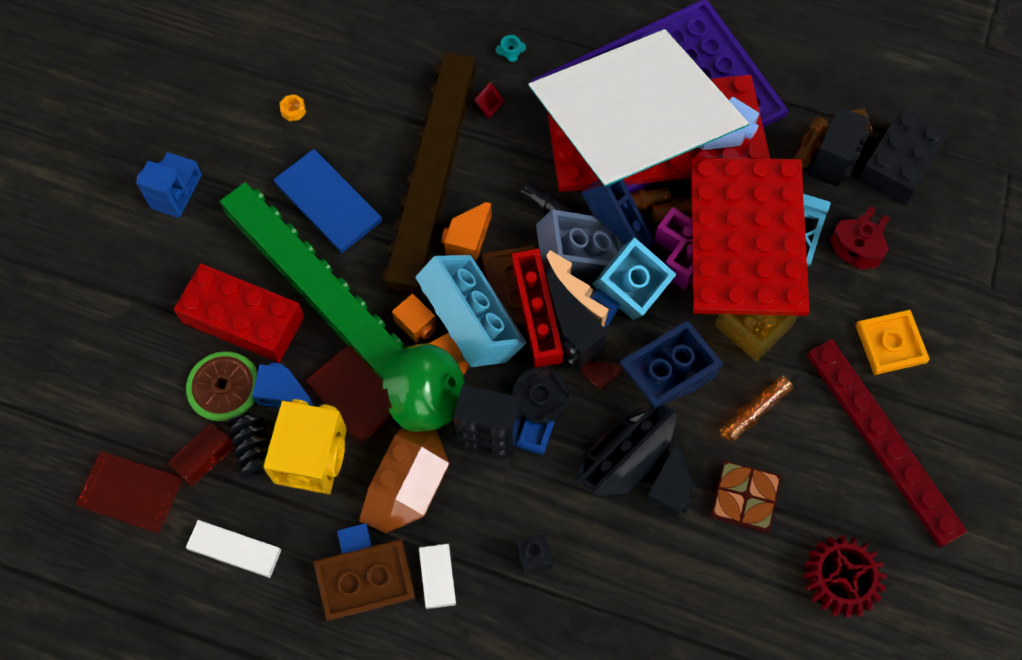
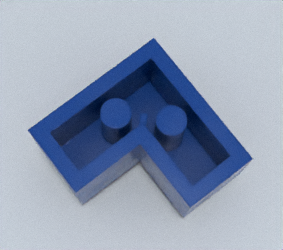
M167 152L163 161L161 160L159 163L148 161L144 169H141L138 173L136 184L151 209L180 218L202 173L196 161Z

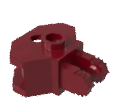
M871 206L864 216H860L859 219L841 220L829 240L835 256L859 270L877 269L889 250L883 232L890 217L885 215L878 224L871 222L870 220L875 214V208ZM849 251H852L853 253L857 254L858 256H857V257H851V256L849 255Z

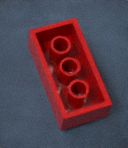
M201 263L174 308V312L181 323L277 363H280L304 318L299 303Z

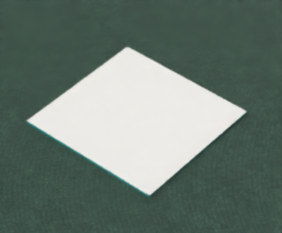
M665 29L528 84L605 187L749 126V122Z

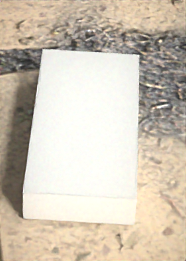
M449 544L419 548L426 609L456 605Z

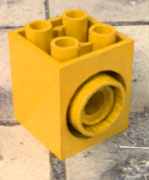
M293 399L291 402L282 401L263 467L274 484L331 494L334 478L339 474L345 452L347 428L340 411H337V408L324 404L320 405V407L309 406L307 402Z

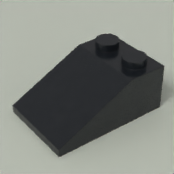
M550 272L546 275V281L562 345V360L568 367H574L580 373L605 352L608 331Z

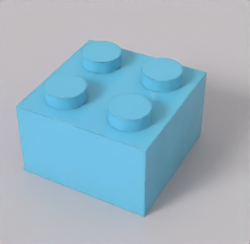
M633 238L620 249L592 285L621 304L619 309L632 320H635L646 313L676 276V273L636 238Z

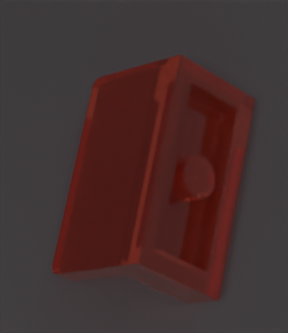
M209 424L169 461V464L192 487L233 449L230 439L222 431H219L213 424Z

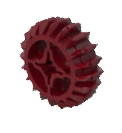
M840 535L837 538V542L833 537H828L826 544L819 542L816 545L817 551L811 550L808 553L811 560L805 561L803 566L809 571L805 572L802 577L804 580L811 581V583L805 587V590L809 592L815 591L816 594L811 600L812 602H817L821 599L823 601L820 607L822 611L831 606L832 616L836 617L842 610L844 618H850L852 611L859 617L863 615V609L869 612L874 608L872 602L878 603L881 601L882 598L879 592H884L886 586L879 581L886 579L887 574L878 572V569L884 566V562H875L873 560L877 556V551H872L870 554L865 551L868 548V543L864 542L859 547L857 546L856 537H852L847 543L845 536ZM830 556L832 560L830 564L832 573L823 578L822 565L825 558ZM846 556L853 558L860 565L851 564ZM840 573H842L843 575L854 574L852 577L849 578V580H847L846 578L835 579ZM866 575V589L859 598L857 580L861 576ZM828 588L838 589L843 597H847V599L836 596Z

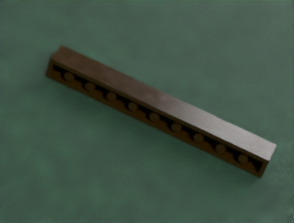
M445 52L443 62H438L436 71L438 81L437 83L433 82L431 88V98L433 100L431 105L427 104L426 126H422L420 129V149L416 148L414 152L413 164H415L414 171L409 172L407 179L409 191L408 194H404L402 197L401 210H403L401 218L398 217L396 220V240L391 241L388 255L391 257L389 266L385 265L383 269L382 281L386 283L387 292L407 296L414 294L416 297H420L421 286L415 277L429 261L476 74L474 56Z

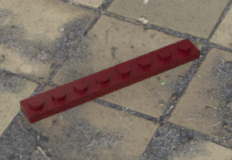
M833 339L809 351L807 357L939 548L967 533L968 531Z

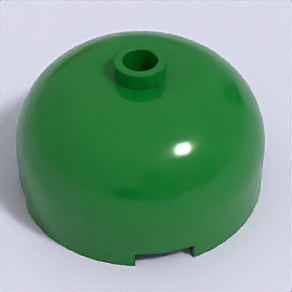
M432 344L412 345L394 352L386 364L383 375V389H388V396L392 406L388 410L394 420L404 429L416 433L440 429L453 420L462 384L465 385L462 371L453 356L443 348Z

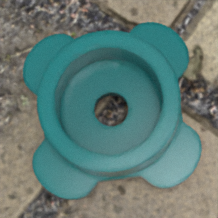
M514 35L505 36L501 40V45L496 47V53L505 56L510 62L517 61L518 55L526 50L525 43L521 42Z

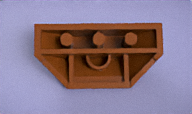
M402 427L395 435L368 488L359 519L360 523H366L367 526L387 534L394 529L425 516L449 467L447 456L436 430L416 433Z

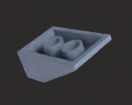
M551 210L536 224L539 250L546 274L552 272L555 275L546 256L550 250L572 263L571 275L601 273L625 245L599 220L590 215Z

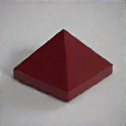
M488 82L473 99L487 119H490L505 102L492 82Z

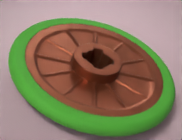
M222 351L210 354L201 359L188 376L186 382L188 402L196 413L209 420L227 421L233 417L240 416L255 402L252 396L258 371L248 358L239 353ZM222 382L227 383L225 389L219 388Z

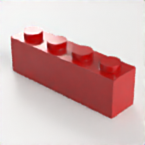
M538 248L513 253L512 270L534 368L560 364L563 359V350L540 250Z

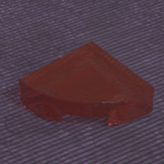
M592 362L585 365L581 372L602 390L621 372V368L610 362Z

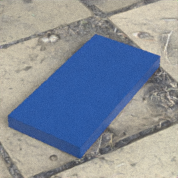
M315 149L273 179L278 189L341 254L382 222L381 216Z

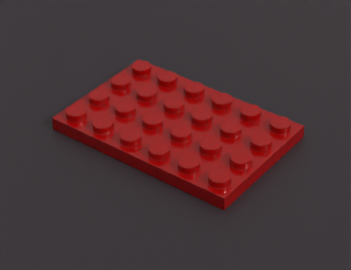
M691 158L693 314L808 316L810 311L802 159Z

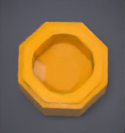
M296 94L285 96L280 102L282 117L288 121L300 120L306 113L304 100Z

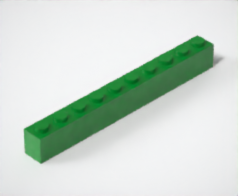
M244 182L220 200L225 214L383 383L384 370L389 358L397 350L403 349L402 347L404 346L397 335L394 333L389 335L384 329L385 324L376 314L372 316L366 310L368 307L362 298L358 295L354 297L349 292L350 287L341 277L336 278L331 273L333 270L327 261L323 258L319 260L314 255L316 252L306 240L302 242L297 237L299 234L289 222L285 224L281 220L282 216L273 205L269 207L264 202L265 197L256 187L252 189Z

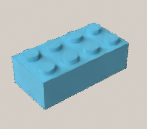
M471 255L434 256L415 277L423 293L430 300L436 314L443 321L450 337L455 341L463 354L464 360L470 367L506 363L527 343Z

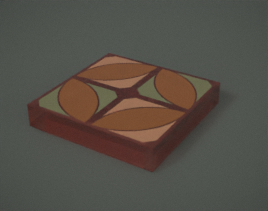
M724 460L710 518L769 533L781 475Z

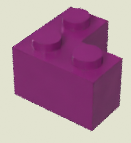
M672 207L657 227L654 242L672 252L665 262V265L676 273L671 282L686 290L692 281L691 218Z

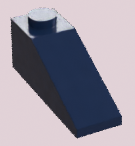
M597 179L581 192L593 216L622 243L626 244L633 238H636L648 250L656 243L623 179L606 187Z

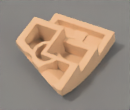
M550 250L546 256L556 278L604 327L609 309L592 300L593 289L570 274L572 263Z

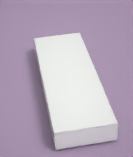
M200 520L197 521L186 546L190 551L268 578L271 577L281 553V549Z

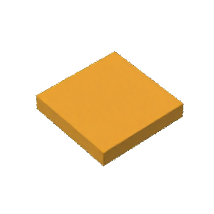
M911 310L858 321L855 325L874 375L926 364L930 360Z

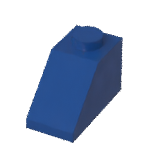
M279 363L259 365L252 396L258 406L280 408L282 401L291 402L293 399L303 400L309 406H313L311 399L288 368Z

